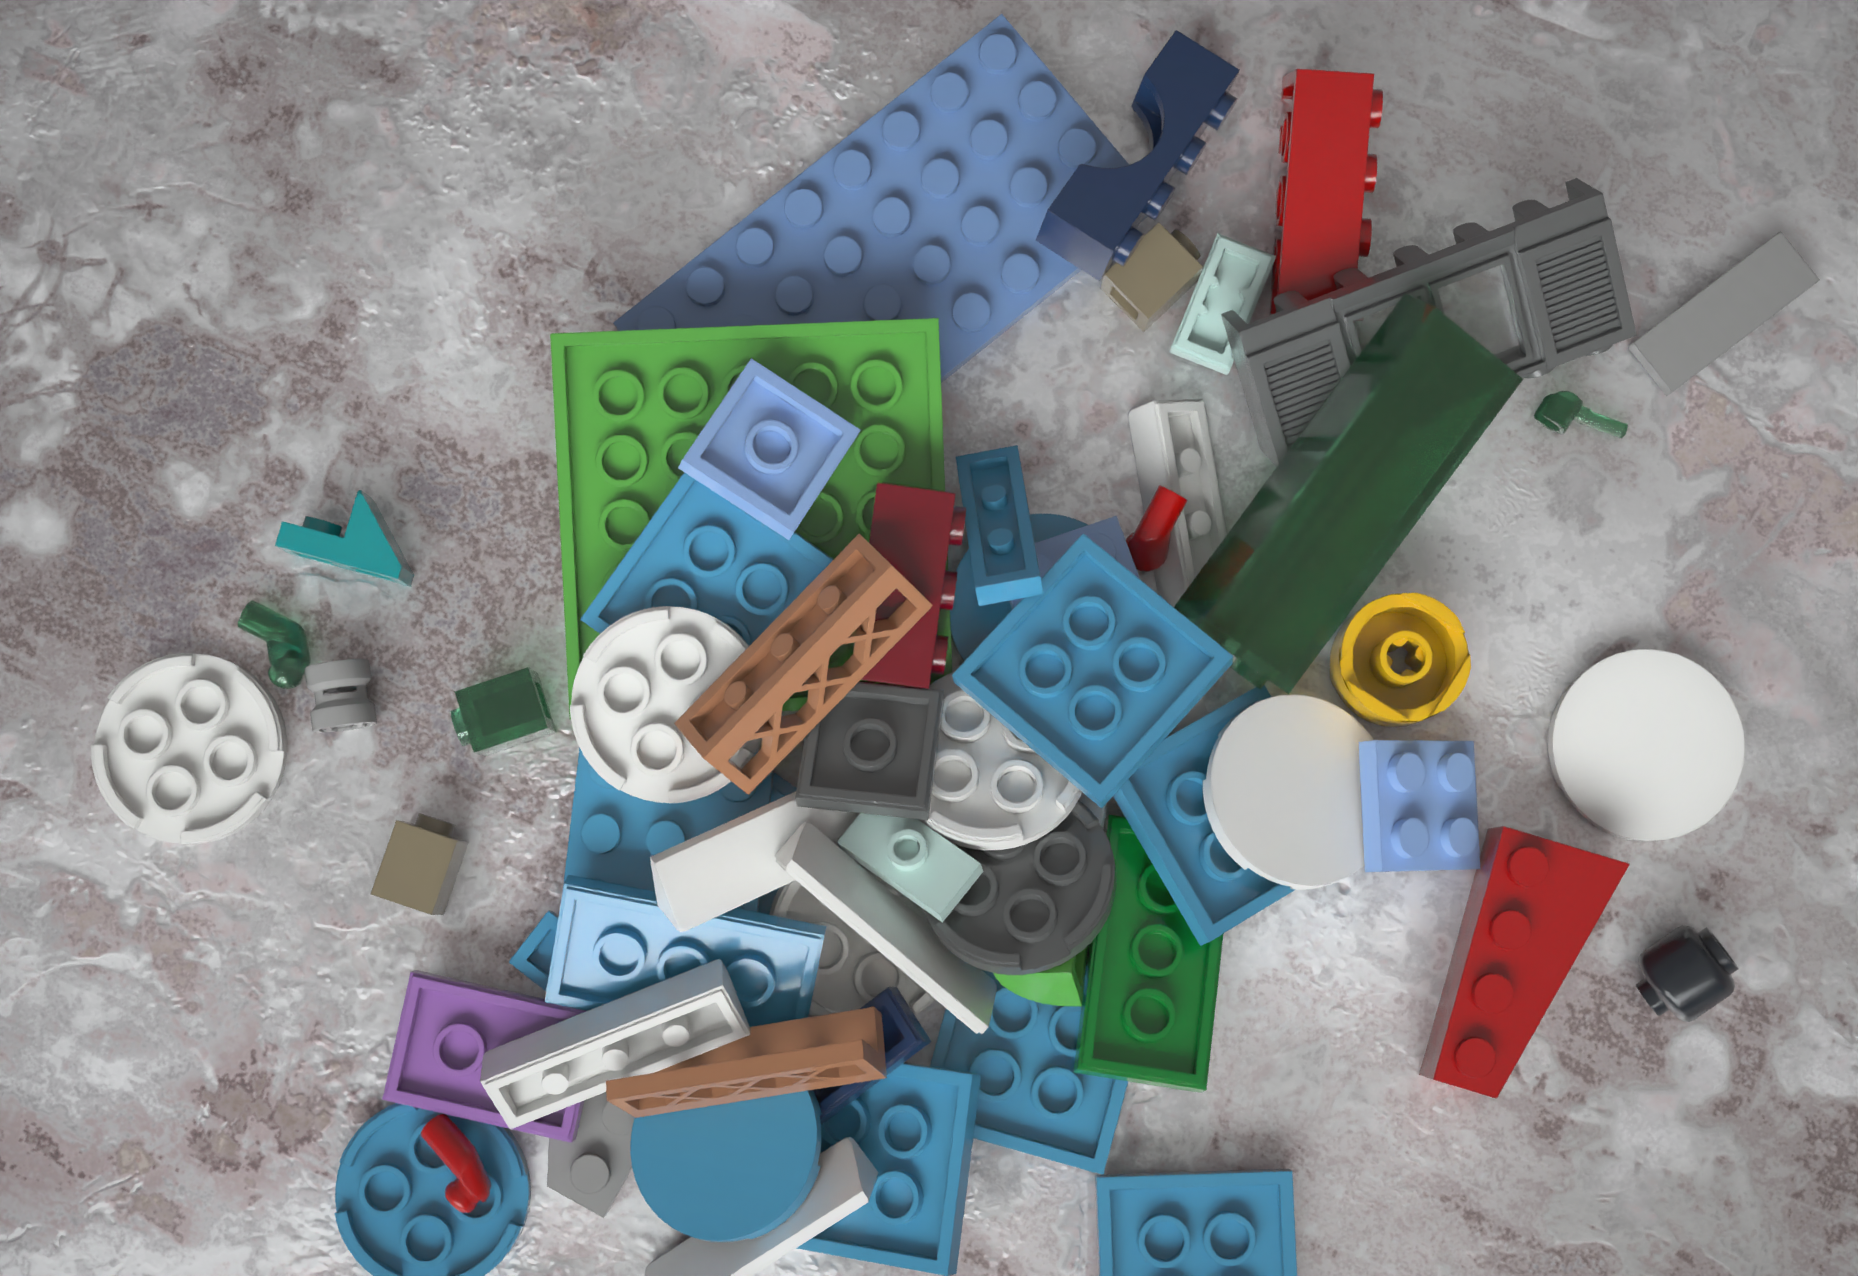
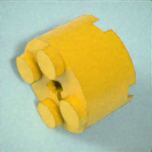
M1397 593L1380 597L1354 613L1339 629L1330 653V681L1344 704L1360 718L1386 727H1406L1416 724L1447 709L1463 691L1471 670V659L1464 635L1465 631L1458 617L1447 606L1430 596L1420 593ZM1402 647L1408 652L1404 662L1412 669H1406L1397 674L1390 668L1393 660L1387 655V652L1391 653Z

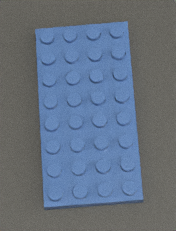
M1001 14L613 322L618 331L939 318L942 383L1081 271L1080 268L1036 241L1048 208L1078 166L1085 164L1100 168H1118L1129 164L1009 21Z

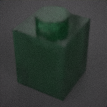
M529 667L454 691L459 708L451 710L455 732L461 745L464 747L471 744L473 752L485 757L557 733L539 675Z

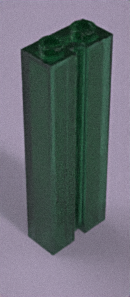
M1404 294L1180 597L1174 608L1225 650L1234 655L1236 659L1230 668L1247 681L1262 689L1269 680L1289 694L1523 381V378L1435 306Z

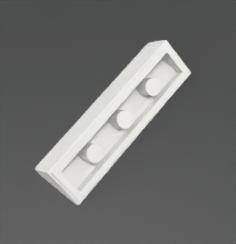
M1204 399L1158 400L1132 409L1128 413V421L1144 513L1159 485L1188 500L1171 532L1167 559L1163 565L1154 570L1157 594L1224 649L1244 646L1246 643Z
M793 792L650 857L657 905L678 931L683 932L795 881L776 862L775 854L801 824L805 822L811 823L839 847L837 841L860 813L797 807L795 800L796 792Z
M809 822L801 824L775 854L776 862L784 871L976 1034L978 1032L983 1034L989 1027L997 992L994 980L981 969L964 962L947 949L927 922Z
M718 959L487 1051L482 1058L480 1082L508 1127L513 1129L606 1092L607 1080L655 1073L750 1035V1027L728 971L723 962Z
M846 1137L820 1153L818 1165L821 1167L810 1193L795 1213L777 1228L752 1240L743 1239L733 1242H710L690 1237L649 1263L645 1269V1276H753L868 1203L877 1180L878 1171L856 1141L851 1137Z

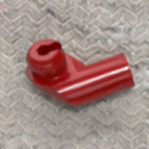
M1161 485L1157 488L1135 532L1126 538V543L1137 571H1154L1164 564L1168 555L1171 532L1188 501L1186 498Z
M440 1114L432 1118L423 1127L421 1137L457 1177L446 1186L445 1197L459 1212H472L479 1201L486 1202L488 1199L491 1181L475 1146L448 1115Z

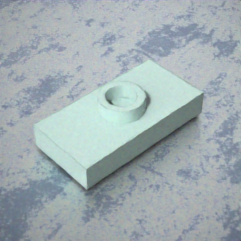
M1217 233L1169 352L1228 375L1234 362V357L1221 314L1234 310L1249 324L1276 256Z
M860 813L837 841L840 849L942 923L983 873L981 863L918 819Z

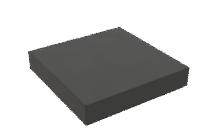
M858 682L804 738L795 795L797 807L928 820L944 706V690Z

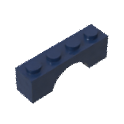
M1175 30L1145 72L1131 105L1148 133L1150 153L1133 164L1118 168H1100L1080 164L1048 208L1036 241L1098 281L1103 278L1114 261L1124 267L1144 236V233L1137 230L1141 221L1146 215L1154 221L1157 220L1176 189L1169 184L1175 172L1178 170L1186 176L1188 175L1206 147L1207 143L1200 139L1207 126L1218 131L1232 111L1238 98L1231 95L1229 91L1240 69Z

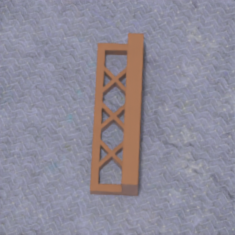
M858 534L674 724L704 760L749 795L933 605L866 539ZM897 588L907 600L888 619L875 621L876 609ZM855 642L853 655L842 666L828 669L830 656L841 645ZM808 690L807 702L795 714L781 716L783 704L794 693ZM762 738L761 749L742 769L730 760L747 741Z
M875 1007L750 1027V1035L655 1073L607 1080L606 1099L633 1117L639 1118L887 1078L882 1013Z

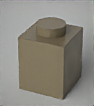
M1158 222L1143 236L1124 267L1115 263L1107 270L1103 276L1100 289L1145 332L1198 281L1203 266L1197 261L1201 255L1196 246L1182 232L1175 229L1169 233Z
M419 813L415 824L396 820L370 894L430 915H444L469 842L452 837L455 824Z

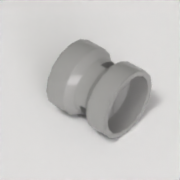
M337 660L314 664L304 668L306 686L315 696L316 706L310 712L312 732L346 731L377 724L375 704L368 700L366 686L371 681L369 660Z

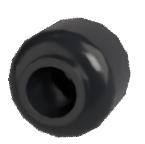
M1682 925L1640 954L1638 963L1645 978L1638 982L1636 987L1659 1017L1670 1010L1678 1019L1684 1022H1691L1734 992L1735 983L1731 974L1739 968L1707 927L1698 932L1691 926Z

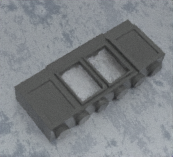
M1575 178L1565 182L1569 198L1568 202L1552 208L1546 207L1537 200L1519 202L1512 207L1515 222L1492 231L1486 230L1475 222L1461 224L1453 229L1456 243L1453 246L1432 254L1426 253L1416 245L1401 247L1393 253L1396 264L1395 268L1369 278L1357 268L1341 270L1333 276L1337 290L1309 301L1297 291L1281 293L1274 298L1277 313L1247 324L1234 310L1222 313L1223 324L1259 446L1263 453L1281 472L1289 469L1303 468L1315 463L1322 456L1348 446L1369 443L1379 436L1380 431L1403 422L1419 423L1434 417L1438 413V409L1461 400L1474 401L1486 398L1493 394L1499 385L1520 377L1536 378L1551 372L1556 366L1582 356L1603 353L1609 350L1613 344L1637 336L1612 221L1607 214L1603 193Z

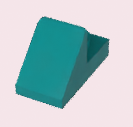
M362 490L357 492L344 538L340 537L342 526L325 520L305 516L302 526L282 521L275 546L285 552L411 587L414 573L376 503Z

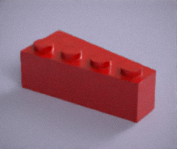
M1295 69L1282 77L1281 99L1293 100L1292 112L1285 113L1283 126L1279 130L1278 153L1281 154V162L1288 163L1287 176H1280L1276 190V226H1282V239H1275L1273 246V255L1276 258L1272 265L1270 315L1277 313L1274 304V298L1277 295L1287 291H1297L1309 301L1337 289L1333 276L1344 269H1358L1359 257H1368L1372 221L1371 219L1362 218L1364 193L1374 192L1377 178V155L1368 154L1370 128H1379L1383 109V91L1373 89L1374 74Z
M1505 826L1487 829L1480 854L1481 869H1476L1419 1075L1495 1099L1498 1098L1629 867V863Z

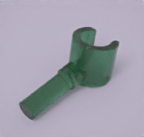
M1559 391L1555 394L1547 395L1534 414V419L1539 424L1558 434H1565L1573 420L1581 425L1589 426L1621 439L1625 436L1628 428L1626 423L1584 407L1583 401L1570 391Z

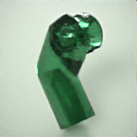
M251 600L240 615L237 624L238 628L266 642L269 663L271 665L268 670V676L274 685L282 689H292L299 686L303 680V675H305L304 668L311 664L306 632L299 623Z

